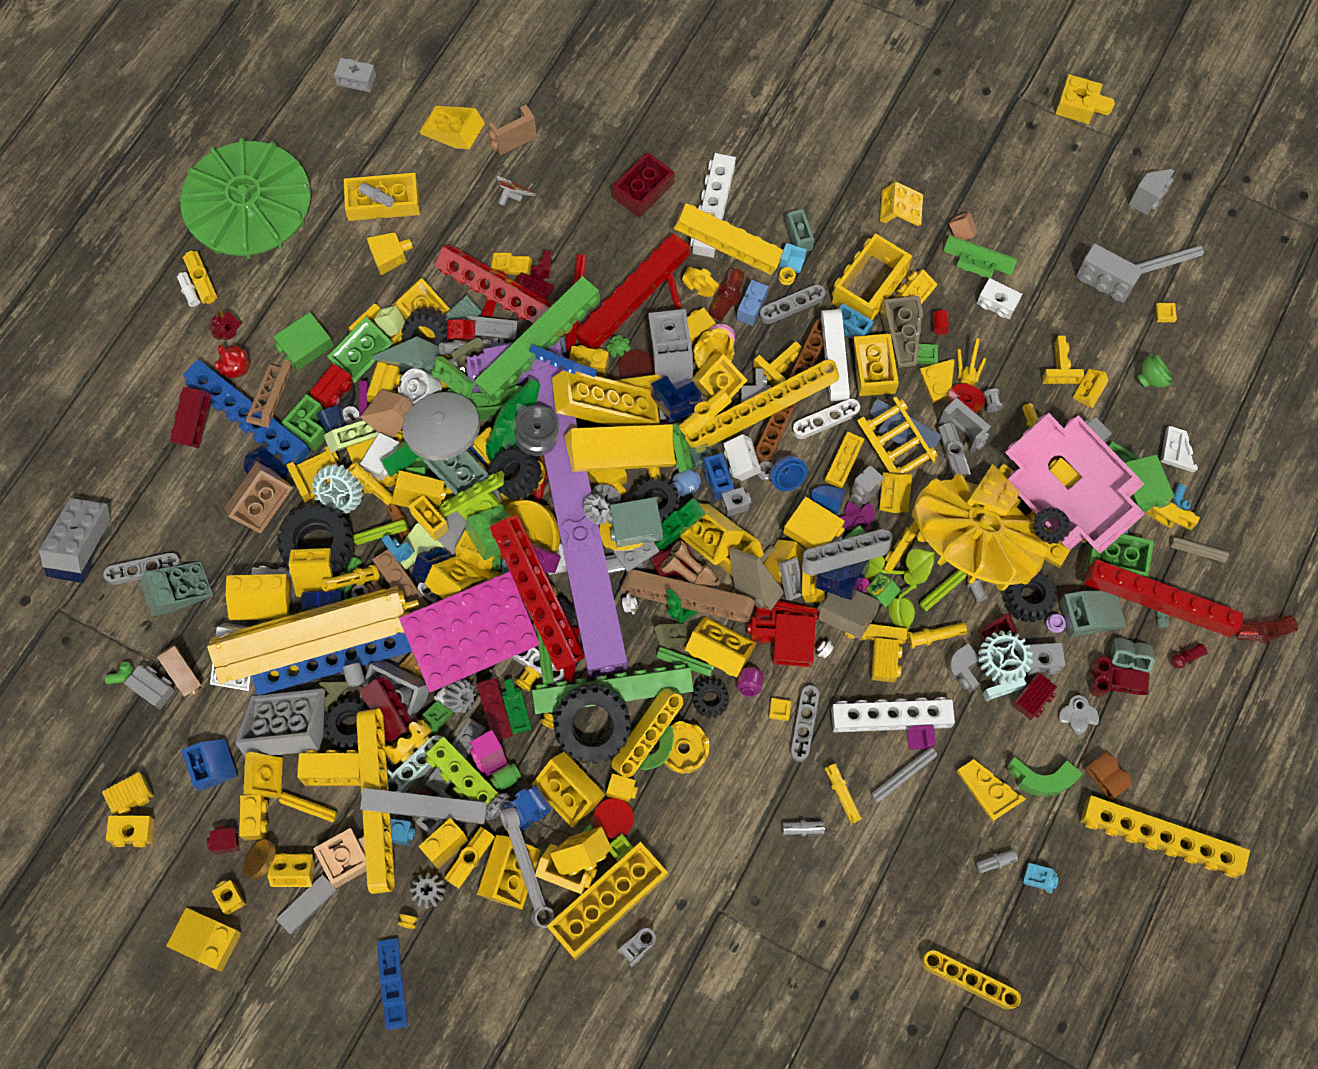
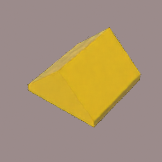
M777 540L774 546L776 548L768 556L764 565L773 578L783 584L779 562H785L784 560L797 557L802 576L803 554L805 550L797 542Z

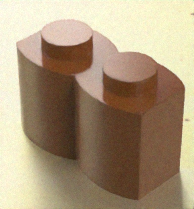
M1105 752L1084 768V770L1098 785L1102 793L1111 801L1130 787L1132 782L1130 775L1125 770H1121L1117 765V759L1112 754Z

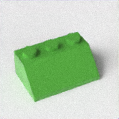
M365 317L327 357L336 366L349 373L353 383H355L376 362L372 356L387 350L393 342L369 318Z

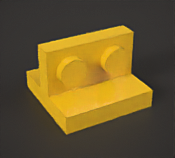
M255 752L246 753L244 795L261 794L263 797L280 798L283 758Z

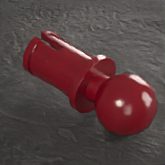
M1200 643L1189 650L1184 649L1183 654L1173 655L1171 664L1174 668L1181 669L1185 667L1186 663L1192 664L1194 660L1207 655L1208 651L1205 645Z

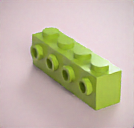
M444 736L425 753L427 757L425 761L432 768L436 766L441 771L440 777L446 783L450 781L455 786L453 790L461 798L465 796L469 801L484 802L486 807H488L490 802L499 796L493 787Z

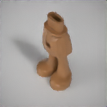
M682 541L674 545L671 550L673 556L666 558L660 566L664 573L676 571L692 584L722 591L725 589L708 565L702 566L691 557L687 551L686 544ZM677 558L687 563L695 573L687 569Z

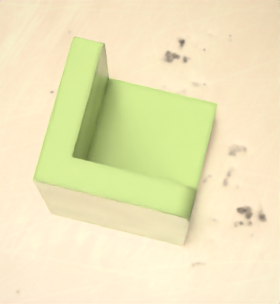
M396 305L381 309L374 318L378 327L387 337L396 335L405 323Z

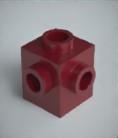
M220 311L219 314L212 317L210 320L211 324L207 328L212 332L211 335L215 339L230 340L236 335V330L241 323L228 311Z

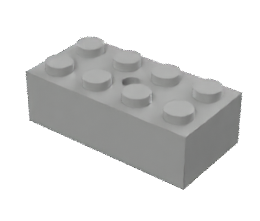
M70 498L39 549L43 567L81 573L111 521L108 505Z

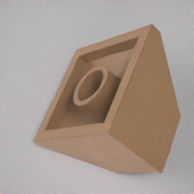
M381 390L360 418L378 433L393 439L402 429L405 416L414 404L402 395Z

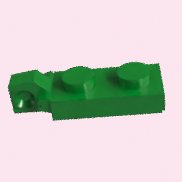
M512 679L505 680L504 683L507 691L502 692V698L512 734L516 735L531 731L522 692L519 688L514 689Z

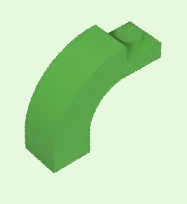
M1016 757L1007 765L1009 773L1013 777L1022 780L1017 787L1036 796L1060 794L1071 787L1083 774L1067 760L1051 775L1034 773Z

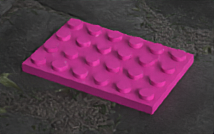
M506 572L398 618L429 692L539 645L538 638L510 572Z

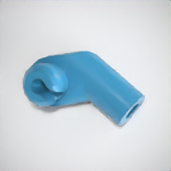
M1177 484L1172 501L1178 508L1188 510L1191 504L1183 498L1186 486Z

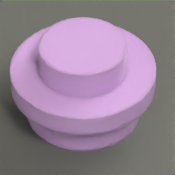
M1052 614L1047 618L1046 626L1049 631L1060 633L1065 629L1066 621L1063 616Z

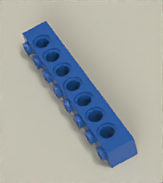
M199 359L182 374L188 388L211 393V405L218 412L222 410L226 413L225 416L232 423L236 421L239 424V428L246 434L248 432L253 435L252 438L258 444H265L267 446L266 449L275 456L277 454L281 457L280 460L283 464L287 465L294 462L296 466L302 463L311 453L305 443L273 418L269 428L263 426L255 428V424L246 422L247 416L242 417V415L249 413L253 402ZM235 402L234 405L228 406L230 403ZM262 413L253 414V417L261 419ZM271 435H276L275 438L269 439ZM290 446L287 450H282L283 447Z
M398 632L395 635L252 675L257 695H264L344 672L343 667L360 663L362 667L370 663L411 653L412 650L405 633ZM389 638H393L396 642L393 649H387L385 646V642ZM373 643L376 646V652L369 655L366 652V647L368 644ZM350 649H355L357 652V657L354 660L347 658V652ZM335 654L338 662L331 666L328 663V657ZM311 660L318 662V668L315 671H311L308 667ZM293 665L299 668V673L295 677L289 674V669ZM273 671L279 673L280 677L277 682L270 680V674Z

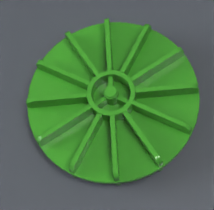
M239 138V142L225 145L216 150L213 147L209 148V154L203 157L193 168H188V176L179 196L182 216L189 231L200 243L214 250L219 255L223 253L246 256L247 259H251L252 255L266 252L275 247L281 249L282 243L288 240L299 227L303 228L304 219L310 205V185L299 161L285 150L277 147L274 142L268 144L245 141L244 138Z

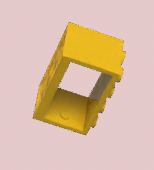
M876 233L872 239H867L863 246V251H858L855 255L854 263L846 267L844 276L836 280L833 286L835 289L832 293L833 305L839 308L843 303L871 320L879 313L883 300L890 298L907 275L912 260V255ZM873 256L893 268V271L868 303L847 289Z

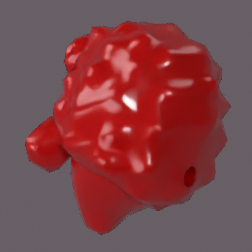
M223 345L218 346L220 356L219 360L215 361V370L219 369V373L226 375L228 378L244 376L249 369V359L246 351L242 350L240 346L235 347L231 345L227 348H224Z

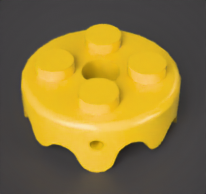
M424 720L410 723L409 730L411 734L407 736V739L399 738L398 743L394 742L391 746L387 745L384 748L386 756L394 764L400 761L404 763L415 753V748L419 749L430 739L428 736L432 729Z
M684 721L674 723L671 726L674 733L672 751L664 764L676 773L686 774L694 772L702 767L708 757L709 739L697 725L687 724ZM681 744H687L690 750L688 753L682 754L679 752L678 747Z

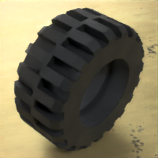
M315 504V507L312 508L310 505L304 506L305 509L301 511L299 508L296 509L293 516L288 515L285 518L286 524L282 523L279 528L282 533L277 535L279 542L277 544L278 551L288 569L290 570V551L299 550L301 540L306 534L322 529L330 531L334 536L330 547L332 573L337 572L340 574L343 572L342 567H347L350 562L349 557L354 555L353 547H355L352 530L342 514L337 510L334 511L330 506L323 508L321 504Z
M584 684L577 689L574 688L569 691V694L564 695L556 708L554 716L556 740L565 753H568L574 760L576 758L581 760L582 763H587L588 761L597 764L601 760H610L611 756H616L620 753V749L625 747L631 732V719L624 700L619 697L618 693L604 685L602 687L598 686V684H591L589 686ZM588 705H597L604 708L611 718L609 733L603 739L595 742L582 740L575 733L573 727L576 713Z

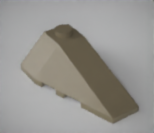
M911 296L883 300L880 307L881 319L885 333L891 334L897 367L916 366L921 320L923 317L920 297Z

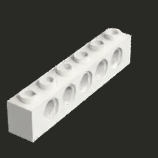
M715 153L714 159H710L708 170L711 171L710 175H706L705 179L707 189L702 191L701 200L703 205H699L698 209L723 220L736 157ZM691 237L690 246L693 247V254L714 258L715 248Z
M945 697L935 698L932 701H927L926 698H918L915 701L897 699L895 702H887V700L882 699L876 700L875 703L859 700L853 704H848L847 701H838L831 708L833 732L907 730L910 726L933 725L934 728H952L955 724L953 701L947 700ZM907 710H914L917 713V717L909 716ZM927 710H935L937 716H930ZM874 711L877 714V718H870L868 712ZM887 711H895L897 717L891 718L888 715ZM855 712L858 718L855 720L850 719L848 713Z

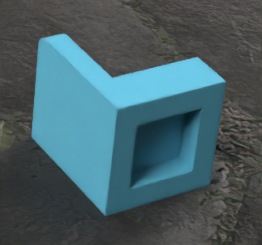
M786 243L779 267H789L795 272L800 273L807 250Z

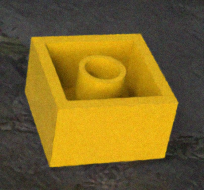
M714 354L690 381L709 400L721 389L732 398L747 382V379L724 354Z
M602 827L570 836L553 850L550 855L560 876L565 874L572 876L582 869L589 871L597 866L596 863L605 859L606 854L612 848Z

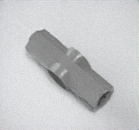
M946 423L938 427V432L942 435L941 441L945 450L944 456L949 462L953 477L956 474H962L964 479L970 477L971 473L964 455V445L959 440L954 423ZM954 449L958 454H954L950 450Z

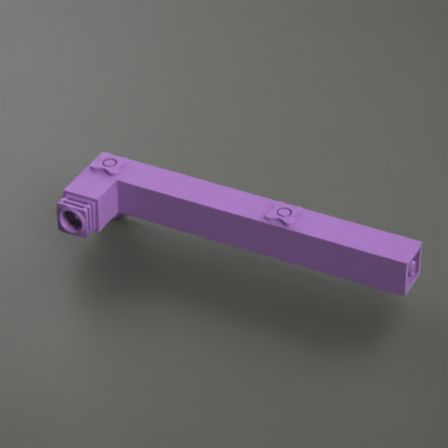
M560 342L548 349L562 356ZM512 344L483 349L484 353L480 354V356H467L466 369L468 377L475 382ZM537 359L533 363L532 368L527 373L524 372L514 386L523 387L530 379L539 382L541 387L536 405L549 408L556 414L559 420L556 446L551 452L543 455L559 527L588 677L592 678L627 671V658L599 526L592 523L586 517L583 510L584 500L592 495L587 471L572 472L564 436L572 428H578L576 417L558 414L555 411L552 378L563 371L565 367L561 365V368L550 365V360L548 359L546 362ZM475 383L472 392L483 393L477 388Z

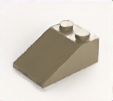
M731 547L729 553L735 589L740 595L753 599L758 608L762 609L764 607L771 610L784 591L759 557Z

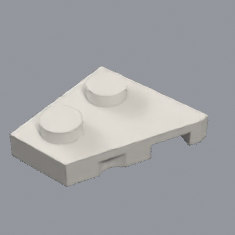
M1168 426L1165 431L1160 462L1194 473L1198 467L1197 464L1194 465L1191 455L1193 451L1189 445L1187 431Z

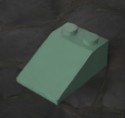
M415 337L372 356V358L377 362L397 366L399 370L421 369L431 374L432 368L435 367V357L441 356L438 346Z

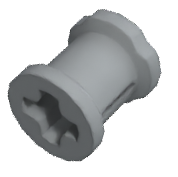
M989 389L983 393L987 402V412H997L1003 409V404L1000 403L998 396L1000 393L999 389Z

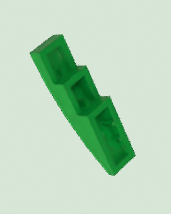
M405 440L393 447L394 451L379 459L390 477L419 458L418 455L410 450Z
M691 499L679 511H674L661 523L663 540L654 541L659 551L680 537L706 515L696 499Z

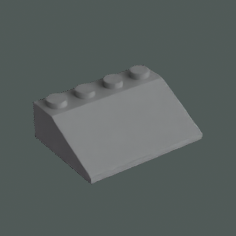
M314 689L251 696L235 742L242 754L245 756L248 752H255L271 756L301 753L307 750L319 751L324 732L325 690Z

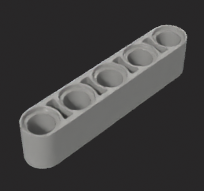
M881 529L808 549L803 554L802 571L807 575H816L886 555L890 552L892 534L888 530Z

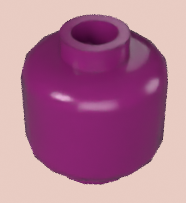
M753 666L742 669L738 675L737 689L743 696L754 697L762 690L763 674Z

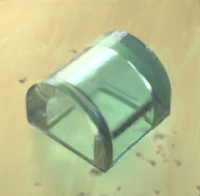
M708 444L690 448L691 459L695 468L702 466L704 458L712 456Z

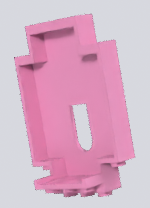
M1050 413L1043 415L1038 419L1034 427L1027 429L1023 433V437L1013 442L1005 452L1020 467L1009 475L1008 480L1020 492L1019 496L1036 515L1038 512L1041 513L1044 508L1049 509V507L1059 508L1069 517L1071 531L1068 532L1069 536H1065V540L1062 542L1069 550L1085 538L1101 554L1145 515L1130 498L1144 483L1079 415L1076 418L1070 419L1065 428ZM1054 456L1064 457L1083 477L1069 490L1049 470V461ZM1052 518L1046 521L1045 524L1052 532H1056L1059 529V521Z

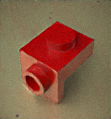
M752 617L751 623L748 622L747 634H751V640L759 641L761 644L774 642L776 629L756 628V617Z

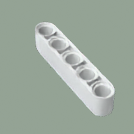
M841 309L821 311L825 360L835 361L840 374L838 381L828 386L830 402L848 400L850 394Z

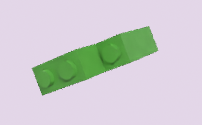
M514 386L507 389L504 396L496 399L494 402L484 393L473 392L468 400L475 406L479 419L487 422L490 415L498 416L504 404L522 387ZM448 389L447 391L450 393H455L452 389Z

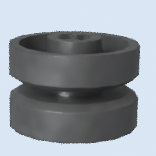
M539 405L529 406L521 411L517 417L515 432L516 444L521 451L528 455L541 456L554 449L559 430V420L556 414L549 408Z

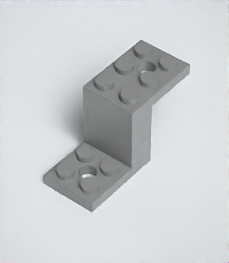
M686 309L649 313L654 375H661L665 379V388L657 391L660 419L690 416L695 412L694 408L697 404L694 384L690 381L693 378V354ZM672 326L674 329L666 330L665 327ZM680 398L681 401L673 402L672 399Z

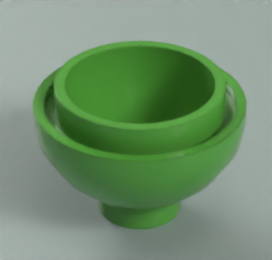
M1149 354L1142 363V373L1138 375L1140 382L1144 387L1149 385L1157 388L1170 386L1173 379L1170 371L1158 355Z

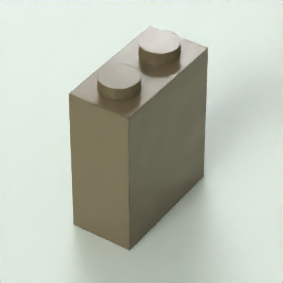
M837 582L834 588L829 589L826 596L827 599L825 601L822 600L818 607V611H820L819 620L861 639L875 618L880 601Z

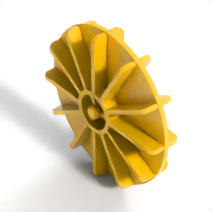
M956 474L952 480L940 481L939 479H933L920 492L916 499L915 507L912 510V517L916 519L920 529L917 539L920 542H928L941 556L937 562L940 566L949 562L957 569L968 574V583L973 584L975 579L978 578L995 583L998 590H1006L1009 585L1027 584L1042 568L1045 555L1048 552V546L1034 532L1033 523L1035 521L1029 520L1017 508L1021 501L1019 498L1015 500L1006 516L984 510V505L974 503L973 506H970L967 502L978 485L966 482L962 474Z

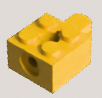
M1069 74L1062 91L1056 115L1089 124L1094 112L1108 116L1112 112L1115 102L1112 98L1100 95L1103 84Z
M455 556L432 565L424 585L430 588L433 593L445 599L483 583L484 578Z

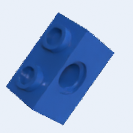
M723 454L704 458L702 469L713 500L721 499L722 493L734 490Z

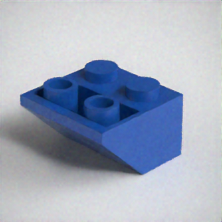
M225 739L200 742L182 749L193 787L199 792L238 777Z

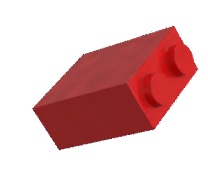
M781 612L776 615L773 665L812 668L814 662L816 617H811L810 614H800V616L789 612Z

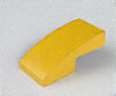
M494 253L491 268L495 271L503 270L506 274L520 275L521 272L529 275L532 259L530 256Z

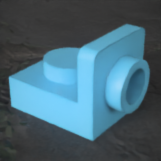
M1029 863L1023 883L1044 889L1047 893L1052 894L1053 888L1057 887L1058 877L1051 868Z

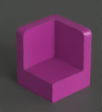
M933 725L910 726L908 728L909 750L934 748L936 742Z

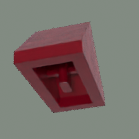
M1007 613L977 632L982 643H986V637H991L992 633H996L999 636V632L1002 630L1005 635L1008 631H1011L1014 637L1018 630L1010 614Z

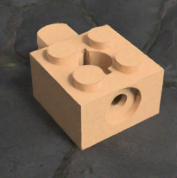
M351 828L313 848L328 879L335 888L366 872L364 836L358 839Z

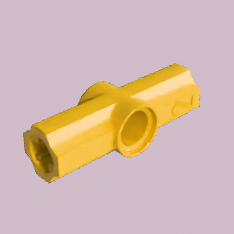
M189 251L183 256V259L203 304L213 303L217 299V295L197 251Z
M719 390L708 401L699 402L694 408L695 412L678 426L687 438L692 437L703 426L713 424L716 415L732 402L731 398L725 391Z
M480 827L467 847L461 851L460 857L445 879L460 889L472 870L479 865L481 857L491 845L495 836ZM473 853L475 854L474 861L470 863L465 862L466 855Z

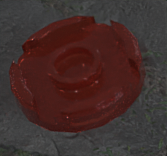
M642 350L628 351L619 360V375L622 379L653 375V358Z

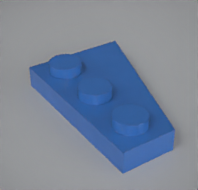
M532 345L529 352L536 354V359L546 362L548 359L550 360V365L561 368L562 365L565 367L564 371L575 375L577 371L592 377L596 375V369L584 366L581 363L564 358V356Z

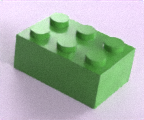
M1122 534L1101 554L1089 543L1085 571L1097 559L1148 578L1154 541Z

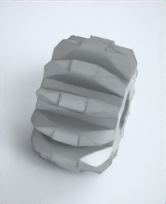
M464 679L448 684V689L443 690L446 693L442 698L446 701L444 706L455 713H466L467 709H472L471 703L476 702L473 699L477 694L473 691L475 686Z
M426 873V879L421 874L418 875L420 882L418 883L413 880L412 883L416 888L410 889V892L415 894L411 899L413 901L418 900L417 906L419 907L424 902L426 909H429L430 902L436 907L437 903L435 900L443 901V897L439 894L446 892L444 888H440L444 882L442 880L438 881L439 877L436 874L432 879L430 873ZM427 886L432 889L428 895L423 892V890H427Z

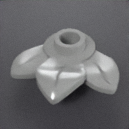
M1075 695L1069 700L1068 705L1061 709L1059 721L1060 723L1070 722L1073 731L1077 735H1081L1087 729L1088 723L1098 725L1099 716L1096 709L1089 705L1088 700L1084 696ZM1079 701L1082 703V707L1080 709L1076 707V704Z

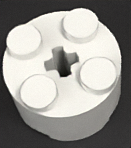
M421 369L408 370L401 378V386H398V394L404 396L413 404L429 395L442 393L440 380Z

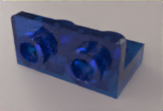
M263 446L245 456L243 468L247 474L254 464L259 462L273 470L281 478L287 476L288 470Z

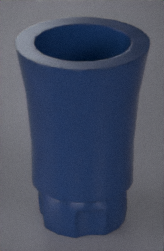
M340 406L324 409L317 414V418L326 434L346 426L342 407Z

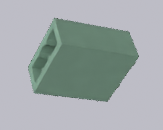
M656 497L610 505L612 512L610 513L611 518L608 521L609 524H613L614 530H610L612 542L616 541L617 548L663 540Z

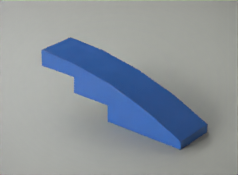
M399 939L377 941L386 1030L408 1027Z

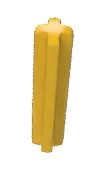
M285 792L279 798L281 804L330 822H334L337 817V812Z

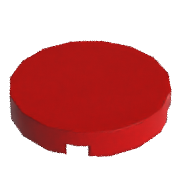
M617 798L607 799L601 802L595 810L594 825L596 828L602 827L608 839H616L621 834L626 836L633 827V811L624 800Z

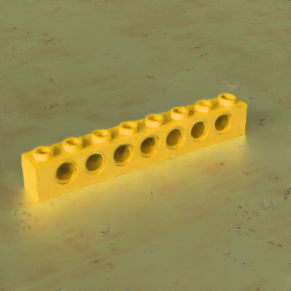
M1094 796L1086 799L1080 822L1084 823L1087 828L1093 830L1099 828L1104 830L1107 835L1125 837L1127 842L1145 844L1144 847L1150 850L1159 849L1165 851L1164 854L1168 856L1185 858L1184 861L1188 863L1203 864L1204 868L1211 871H1223L1224 875L1237 878L1245 874L1250 854L1248 849ZM1101 813H1105L1108 816V822L1101 819ZM1121 820H1125L1128 823V829L1121 826ZM1140 827L1147 829L1148 836L1141 833ZM1161 833H1163V834H1165V835L1167 836V838H1168V842H1167V843H1165V842H1163V841L1161 840V838H1160V834H1161ZM1181 840L1187 843V850L1181 847ZM1200 847L1206 849L1207 857L1201 854ZM1220 854L1226 856L1227 863L1221 861Z

